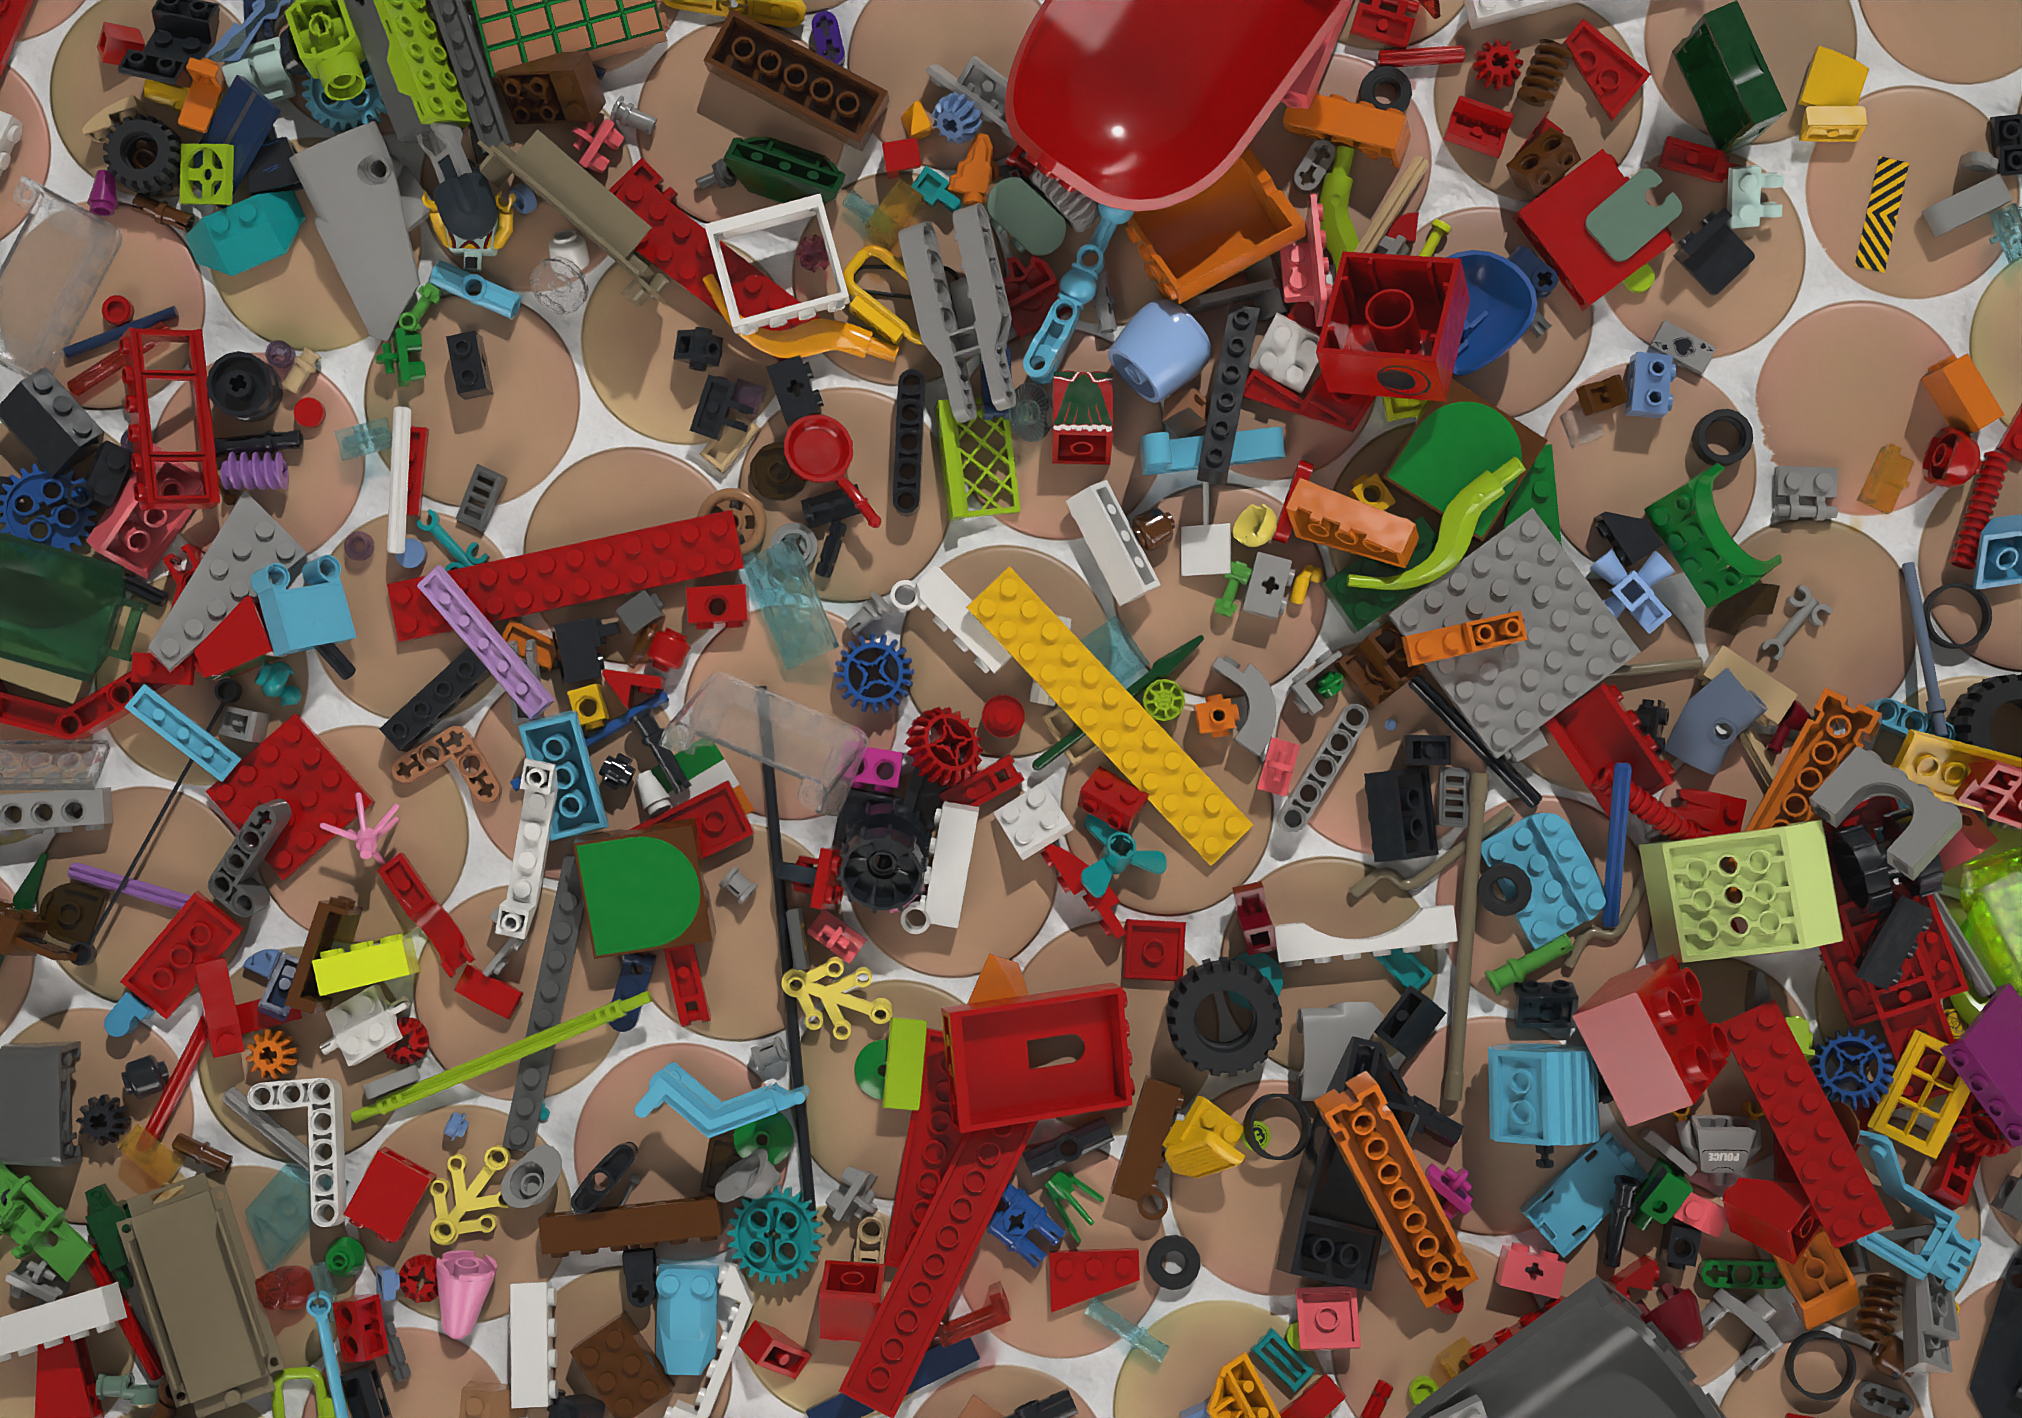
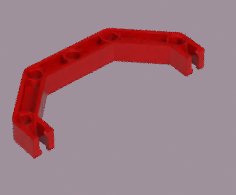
M187 543L181 547V550L187 553L193 565L192 570L185 572L179 564L182 561L174 553L162 558L177 584L171 609L203 559V555L197 546ZM130 671L67 708L9 693L0 679V723L61 739L84 740L131 713L125 706L144 684L148 685L159 695L177 685L131 682ZM127 688L130 696L124 703L120 696L122 690ZM73 718L78 722V728L74 733H72L69 727Z

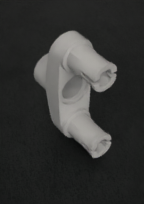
M1720 1288L1713 1295L1714 1299L1700 1313L1702 1324L1709 1331L1727 1312H1733L1757 1334L1758 1340L1740 1356L1741 1360L1747 1366L1749 1365L1753 1371H1756V1368L1772 1352L1776 1354L1784 1346L1767 1323L1777 1310L1758 1292L1746 1302L1728 1289Z

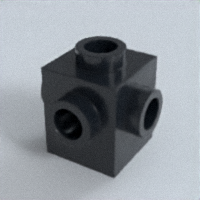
M704 327L678 330L673 359L688 363L689 369L705 372L707 367H719L724 338L713 335L712 329Z

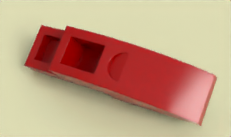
M1049 844L1044 847L1045 850L1040 854L1049 868L1055 865L1061 874L1056 879L1064 892L1067 893L1071 890L1073 895H1076L1080 891L1085 890L1087 894L1082 898L1091 912L1097 909L1103 919L1098 923L1107 937L1113 934L1118 939L1126 934V931L1111 909L1120 900L1108 885L1101 898L1094 897L1083 886L1080 879L1082 871L1089 867V865L1059 846Z

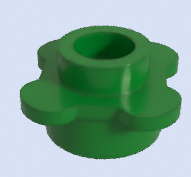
M1337 671L1324 673L1317 679V684L1313 688L1314 691H1318L1324 698L1332 697L1343 688L1344 684L1341 681L1343 675H1338Z

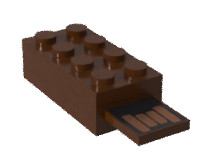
M0 898V954L5 956H37L39 954L51 960L76 961L78 953L43 940L49 922L39 919V913L24 908L19 911L13 908L14 903Z

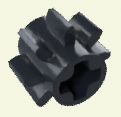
M618 753L616 758L609 755L599 771V775L605 778L602 784L616 791L619 785L626 789L636 772V769L630 766L633 760L621 753Z

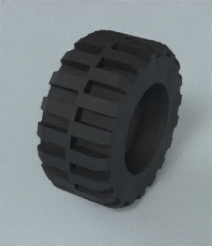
M2022 674L1990 677L1968 687V693L1961 694L1956 700V703L1960 706L1951 709L1949 718L1954 719L1952 726L1956 733L1955 741L1997 751L1989 735L1990 721L1995 711L2003 704L2011 703L2022 710Z
M1219 957V960L1211 961L1208 958L1202 960L1201 965L1197 967L1192 965L1186 969L1187 974L1184 977L1179 976L1175 982L1174 990L1170 991L1168 1007H1166L1168 1031L1175 1049H1178L1181 1057L1187 1063L1191 1062L1195 1069L1201 1072L1204 1070L1210 1071L1212 1076L1220 1077L1221 1073H1228L1229 1077L1238 1076L1237 1071L1245 1069L1247 1073L1254 1069L1253 1065L1258 1061L1262 1064L1268 1058V1051L1274 1050L1278 1044L1276 1038L1277 1035L1281 1034V1017H1283L1278 997L1267 977H1264L1255 966H1249L1245 961L1237 958L1235 961H1232L1228 957ZM1222 990L1235 991L1241 994L1250 1004L1252 1011V1020L1248 1029L1240 1037L1228 1042H1216L1207 1039L1199 1031L1196 1024V1010L1200 1002L1208 995Z

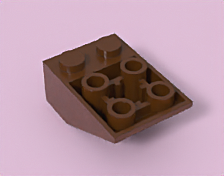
M588 51L560 52L496 72L515 124L594 122L606 104Z

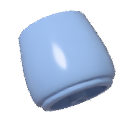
M1156 299L1143 306L1129 320L1108 350V358L1115 371L1132 390L1147 401L1156 403L1191 381L1203 370L1210 359L1211 344L1201 325L1183 307L1171 300Z

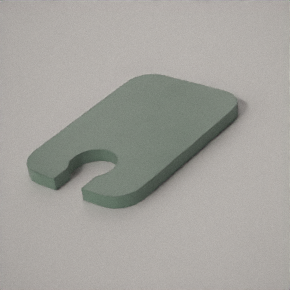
M1652 169L1639 171L1586 217L1585 227L1587 231L1614 261L1622 262L1627 260L1676 219L1682 211V203L1674 192L1669 194L1664 199V203L1658 207L1647 203L1645 198L1646 191L1650 188H1655L1663 181Z

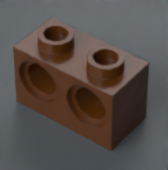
M1549 127L1508 162L1506 167L1516 187L1537 198L1576 165L1581 158L1571 137Z

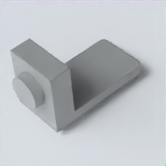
M1328 650L1315 660L1318 664L1317 667L1310 672L1305 668L1292 678L1295 684L1289 687V689L1296 696L1293 701L1303 714L1308 712L1312 716L1323 708L1306 683L1342 656L1339 650L1333 654Z
M499 907L489 916L495 923H497ZM511 937L482 973L486 977L492 976L494 973L499 975L509 963L506 959L513 950L519 951L528 938Z

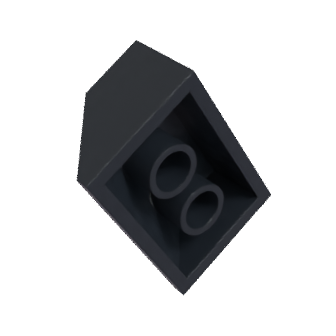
M46 367L21 380L0 403V421L52 478L97 452L100 444L103 443L104 431Z
M1428 766L1365 773V792L1367 794L1368 820L1371 828L1374 862L1398 861L1439 855Z
M1896 890L1891 896L1890 903L1892 907L1883 910L1851 967L1855 976L1886 990L1890 984L1895 986L1903 974L1900 966L1905 958H1912L1918 947V943L1915 942L1920 931L1925 933L1933 921V916L1930 915L1932 912L1931 908Z

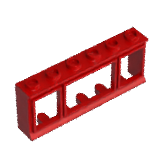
M129 327L119 339V351L121 355H124L125 366L122 368V381L124 384H127L128 395L125 397V410L127 413H130L131 424L128 426V439L130 442H133L134 453L131 455L132 471H136L137 483L134 485L135 500L139 501L140 510L213 509L220 503L210 398L206 386L207 370L202 329L172 330ZM142 342L188 343L189 368L191 370H145ZM146 380L192 381V397L194 398L196 414L195 425L197 426L199 443L198 452L153 451ZM155 462H201V483L203 484L204 495L158 496Z

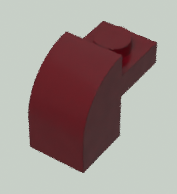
M1262 882L1233 887L1235 913L1248 956L1276 950L1277 945L1273 923L1268 913Z

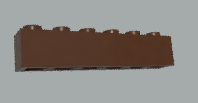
M715 1195L593 1208L586 1214H579L574 1210L544 1213L538 1218L542 1255L551 1254V1258L569 1256L571 1251H581V1255L595 1254L599 1252V1248L610 1247L612 1252L629 1249L628 1245L640 1244V1248H652L658 1246V1242L670 1241V1245H680L688 1243L689 1238L698 1237L700 1242L717 1240V1235H722L725 1230L722 1202H719Z

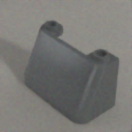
M81 1041L10 1043L1 1046L0 1159L4 1165L66 1167L83 1160L82 1145L76 1146L72 1143V1140L77 1138V1132L71 1133L70 1074L76 1072L75 1066L70 1067L73 1057L81 1056Z

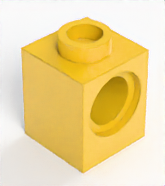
M1366 473L1352 482L1354 488L1348 493L1352 499L1383 511L1396 503L1377 473L1371 477H1368ZM1365 488H1372L1377 492L1378 498L1376 502L1365 500L1363 496Z
M592 684L567 692L572 711H577L581 727L585 726L587 731L604 726L603 721L610 719L601 685ZM593 700L597 706L596 712L592 716L587 717L583 712V706L585 702Z

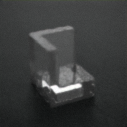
M1582 408L1567 411L1559 416L1572 449L1596 441L1606 435L1603 425L1599 424L1596 426L1592 415L1585 417Z

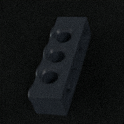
M467 648L381 726L379 730L399 751L408 752L492 674L473 651Z

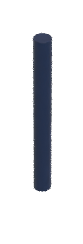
M171 306L64 347L63 350L66 357L70 359L119 340L129 327L148 329L179 317V313L175 306Z

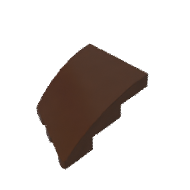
M1388 621L1368 635L1356 648L1334 664L1335 668L1343 675L1344 679L1371 711L1426 668L1424 664L1408 667L1402 642L1403 635L1395 625Z

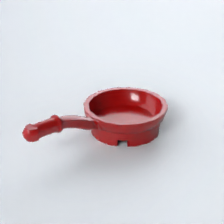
M810 414L798 419L788 429L783 441L784 456L791 471L805 481L809 480L815 483L835 481L854 502L855 508L860 510L868 521L867 524L872 528H879L882 522L881 517L876 514L868 503V499L864 498L860 491L844 477L853 458V441L847 429L839 421L826 415Z

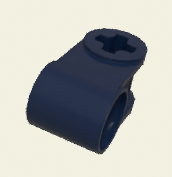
M1518 245L1507 259L1516 264L1527 275L1537 291V299L1547 298L1558 283L1557 273L1540 260L1530 249L1523 245ZM1543 278L1547 281V283L1543 287H1540L1538 285V282L1541 281Z

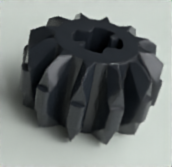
M108 1094L100 1095L99 1099L96 1097L88 1099V1105L81 1106L79 1109L84 1116L76 1120L77 1123L84 1124V1128L79 1131V1134L89 1133L87 1142L93 1143L97 1140L100 1146L107 1145L108 1141L111 1143L118 1142L120 1139L119 1134L124 1135L128 1131L123 1124L130 1122L132 1119L123 1114V1112L128 1110V1106L119 1107L120 1098L114 1097L110 1100ZM104 1114L106 1119H100L101 1115ZM101 1121H107V1125H103Z

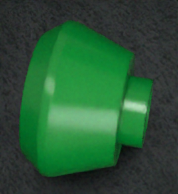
M339 1237L327 1246L324 1253V1262L329 1272L340 1278H349L356 1275L362 1269L365 1262V1251L362 1245L354 1238Z

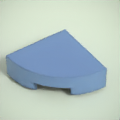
M279 949L261 950L250 956L242 967L271 979L284 951Z

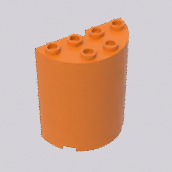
M1249 147L1244 150L1233 166L1221 178L1202 192L1169 207L1148 211H1134L1132 217L1127 221L1128 227L1124 228L1129 241L1132 244H1137L1138 252L1146 263L1143 266L1146 275L1151 282L1156 279L1158 283L1156 287L1163 299L1169 298L1178 305L1303 238L1306 234L1304 220L1283 192L1277 190L1271 176Z

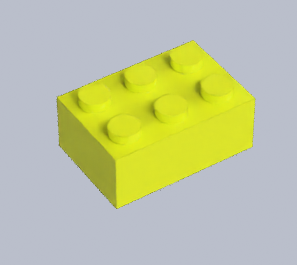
M402 933L379 938L380 945L374 946L373 940L350 945V952L346 953L344 947L320 952L321 959L312 960L319 995L323 996L420 972L413 938L404 939Z

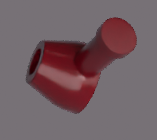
M1794 700L1778 724L1779 727L1771 743L1767 746L1768 750L1781 754L1782 747L1790 730L1801 731L1807 719H1812L1809 712L1797 700Z

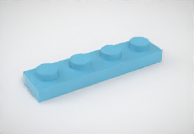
M146 684L138 690L125 706L132 714L221 782L242 759Z

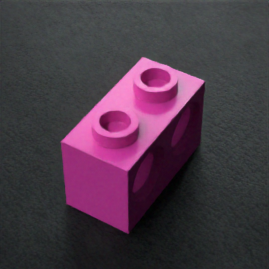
M844 743L839 779L845 780V786L862 788L863 783L875 785L874 791L891 793L892 787L899 788L904 753ZM860 758L864 762L865 768L860 775L850 773L848 766L852 759ZM883 763H890L894 768V774L888 780H883L878 775V768Z

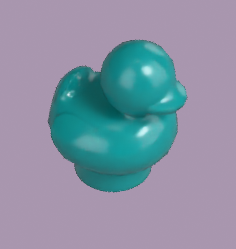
M282 661L273 664L263 662L254 683L262 686V691L266 696L271 698L280 696L282 707L284 705H295L302 697L301 691L297 686H285L289 675L294 674L289 664Z

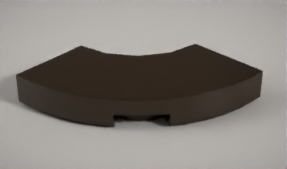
M1754 584L1723 600L1711 612L1705 628L1736 635L1741 624L1749 617L1757 614H1773L1780 586L1774 584Z

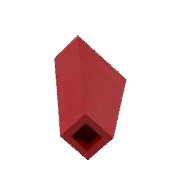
M70 1335L62 1337L64 1343L46 1349L44 1343L38 1344L35 1418H104L101 1400H98L96 1396V1380L85 1337L71 1341Z

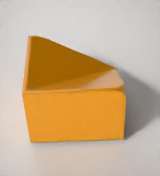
M917 100L902 114L901 120L909 137H917L918 141L932 135V126L921 102Z

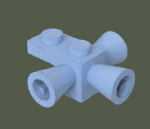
M1612 548L1589 568L1613 585L1608 590L1612 596L1603 600V602L1616 619L1626 609L1639 625L1650 634L1672 615L1650 588L1652 585L1675 573L1671 565L1656 550L1638 573L1635 570H1630L1626 573Z

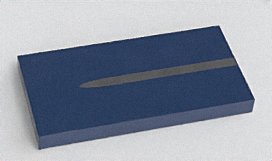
M236 75L213 116L208 132L204 133L199 144L234 145L233 195L281 112L252 83L240 75ZM198 151L194 155L193 168H200L203 165V151ZM215 153V164L219 169H223L222 163ZM207 169L205 178L210 180L212 173L210 169ZM193 181V184L202 192L200 181ZM219 181L214 187V195L219 190L222 181ZM216 205V206H217L218 208L224 209V208H226L228 205Z

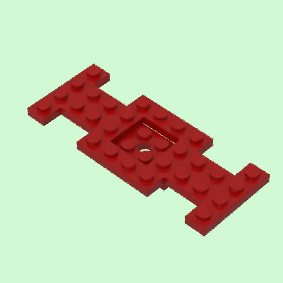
M1874 796L1860 802L1837 828L1828 822L1824 826L1835 892H1837L1836 901L1843 941L1818 947L1849 1027L1853 1028L1880 1019L1896 1064H1898L1915 1029L1947 1044L1956 1042L1940 999L1968 991L1969 987L1933 894L1921 898L1919 895L1911 897L1910 892L1902 883L1895 885L1893 880L1890 881L1893 893L1896 890L1931 908L1932 912L1930 915L1933 916V921L1925 933L1920 931L1915 942L1918 943V947L1911 959H1904L1900 966L1903 974L1895 986L1890 984L1887 990L1855 976L1851 970L1883 910L1870 915L1868 912L1861 914L1859 908L1848 898V893L1840 875L1837 873L1834 854L1831 850L1832 832L1851 825L1857 826L1862 824L1871 838L1875 839L1876 844L1879 843L1874 829L1883 826L1884 819L1882 815L1899 810L1896 799L1893 797ZM1926 1046L1916 1069L1932 1075L1942 1053ZM1946 1060L1937 1079L1953 1086L1959 1074L1950 1062ZM1912 1074L1902 1097L1918 1103L1928 1081ZM1934 1084L1926 1100L1948 1094L1950 1091ZM1877 1091L1876 1093L1881 1097L1882 1093ZM1898 1102L1895 1110L1906 1107V1105Z

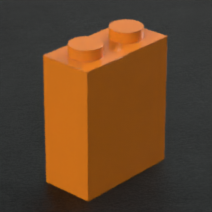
M1968 353L1959 358L1952 354L1928 367L1929 374L1921 378L1944 419L1951 427L1971 434L2005 415Z

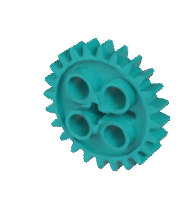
M775 1185L772 1193L769 1189L760 1199L751 1200L748 1197H744L741 1201L745 1208L739 1206L734 1208V1212L739 1217L729 1219V1222L735 1226V1229L728 1231L727 1235L735 1237V1241L729 1243L728 1247H737L738 1251L732 1258H742L743 1261L739 1269L749 1266V1277L758 1272L759 1282L761 1283L768 1276L773 1285L777 1283L779 1276L783 1283L789 1282L790 1274L794 1279L801 1277L799 1268L804 1272L810 1270L807 1261L814 1263L818 1260L812 1252L823 1249L820 1244L816 1243V1240L825 1237V1234L817 1232L816 1228L824 1223L823 1221L814 1220L819 1210L810 1212L808 1209L812 1204V1200L804 1203L801 1201L803 1192L792 1196V1187H787L784 1193H782L781 1186ZM775 1207H777V1208L779 1209V1214H778V1216H777V1220H776V1214H775V1212H774V1208H775ZM758 1211L766 1214V1226H761L756 1221ZM787 1212L795 1215L797 1219L795 1227H790L786 1224L785 1215ZM775 1229L776 1233H781V1238L776 1240V1237L771 1235L770 1232ZM757 1241L762 1242L766 1246L765 1256H760L755 1251ZM787 1242L794 1245L796 1249L794 1258L788 1257L784 1252V1245ZM774 1251L776 1252L777 1261L773 1260Z

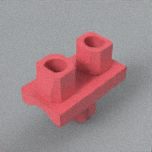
M608 118L602 122L593 137L590 134L595 126L590 122H587L583 130L574 126L571 131L577 137L572 146L573 148L580 151L585 143L588 144L577 164L583 169L588 168L598 174H602L610 160L597 152L601 144L603 143L613 151H617L624 140V137L613 128L615 123Z
M1273 737L1270 738L1257 789L1286 797L1300 745Z
M827 909L821 911L806 932L848 964L851 963L867 941L865 937Z

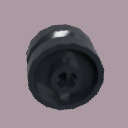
M241 351L227 353L216 360L208 372L206 382L208 396L216 408L237 420L251 423L265 420L275 413L282 401L284 391L281 377L274 367L251 353Z

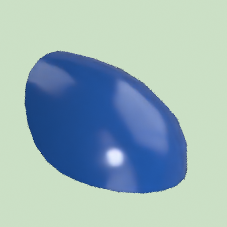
M1469 250L1446 257L1461 259L1470 297L1453 376L1468 375L1504 355L1520 340L1535 317L1538 303L1535 288L1530 279L1516 264L1505 257L1488 251Z

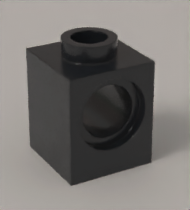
M1667 1222L1663 1227L1658 1256L1667 1261V1266L1671 1268L1685 1270L1686 1265L1696 1267L1702 1231L1693 1226ZM1679 1240H1684L1685 1249L1681 1253L1675 1254V1243Z

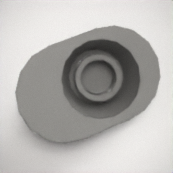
M546 1144L536 1146L505 1174L501 1183L503 1200L514 1208H526L544 1202L550 1196L552 1188L559 1179L562 1170V1159L559 1152L553 1146Z
M760 1148L724 1172L716 1185L715 1197L719 1202L724 1203L740 1196L760 1199L780 1181L781 1175L768 1161L767 1151L764 1148Z

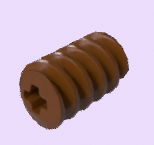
M1549 39L1539 40L1540 44L1536 46L1534 50L1535 55L1530 60L1531 66L1526 70L1527 77L1523 78L1521 82L1522 88H1519L1517 96L1522 101L1536 107H1544L1545 101L1553 102L1555 100V96L1549 90L1558 91L1560 86L1553 80H1562L1564 78L1563 73L1558 71V69L1565 70L1569 65L1562 58L1571 59L1573 53L1566 49L1564 45Z
M1871 1274L1866 1278L1868 1286L1863 1289L1865 1297L1860 1300L1862 1308L1857 1310L1856 1316L1858 1320L1854 1321L1853 1327L1862 1337L1881 1344H1890L1891 1339L1883 1334L1884 1332L1893 1333L1894 1328L1886 1323L1887 1321H1897V1317L1890 1313V1310H1900V1305L1895 1303L1893 1299H1903V1294L1897 1291L1896 1287L1904 1288L1906 1286L1892 1277Z

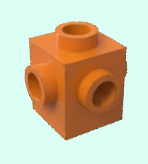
M1222 694L1205 697L1206 703L1193 706L1198 735L1211 733L1212 738L1230 735L1229 729L1236 728L1235 722L1240 721L1237 704H1232L1231 698L1223 699ZM1214 711L1221 713L1222 718L1220 721H1216L1213 718Z

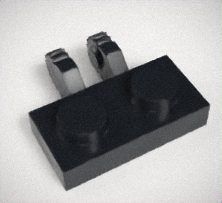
M708 374L689 431L720 441L725 425L747 432L748 426L745 423L737 420L733 421L727 419L730 408L737 409L739 412L747 415H752L754 408L733 401L738 388L737 384Z

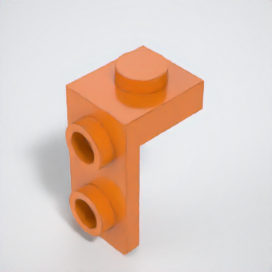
M190 57L186 69L193 82L179 115L178 123L180 126L207 133L226 85L225 76L216 62L207 58L197 60Z

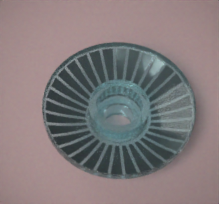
M1033 382L1023 383L1014 390L1016 405L1008 409L1009 420L1018 437L1027 442H1036L1043 439L1052 426L1053 406L1048 393L1042 386Z

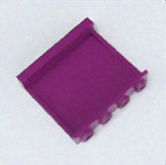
M2009 982L1996 987L1994 993L1986 996L1990 1000L1957 1042L1941 1047L1940 1051L2014 1148L2022 1145V998Z

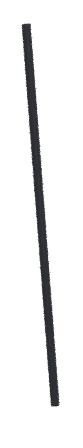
M756 686V705L783 977L786 971L793 968V959L786 915L788 906L785 880L776 877L777 865L779 862H783L767 686ZM793 980V981L791 982L792 986H794V987H795V980ZM784 992L793 1089L804 1085L796 997L789 996ZM805 1099L803 1103L794 1106L803 1201L812 1200V1204L808 1208L811 1212L816 1210Z

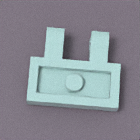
M1758 165L1729 167L1727 210L1733 216L1727 221V226L1731 229L1759 226L1760 217H1782V204H1776V202L1760 203L1762 187H1783L1784 175H1778L1777 172L1761 174L1762 167Z

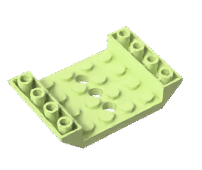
M1822 819L1791 823L1787 826L1671 842L1670 840L1639 844L1659 959L1673 954L1677 963L1801 950L1843 941ZM1724 857H1732L1737 862V869L1734 873H1727L1722 869L1721 861ZM1729 887H1737L1741 890L1743 898L1740 903H1732L1728 900L1726 891ZM1742 917L1747 921L1748 929L1745 933L1734 931L1731 925L1733 918Z

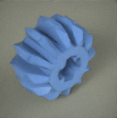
M953 92L948 96L942 97L931 114L935 119L933 126L939 128V136L945 135L947 137L948 143L955 141L960 145L972 140L983 123L979 118L982 111L975 109V101H968L966 93L959 96L956 92Z

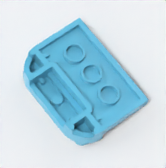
M1534 813L1528 815L1482 841L1481 857L1487 868L1503 862L1515 864L1523 869L1530 878L1532 885L1531 899L1525 909L1514 916L1533 949L1541 947L1586 921H1591L1605 906L1606 899L1602 881L1571 826L1557 814ZM1503 878L1496 881L1505 900H1510L1516 895V886L1511 880Z

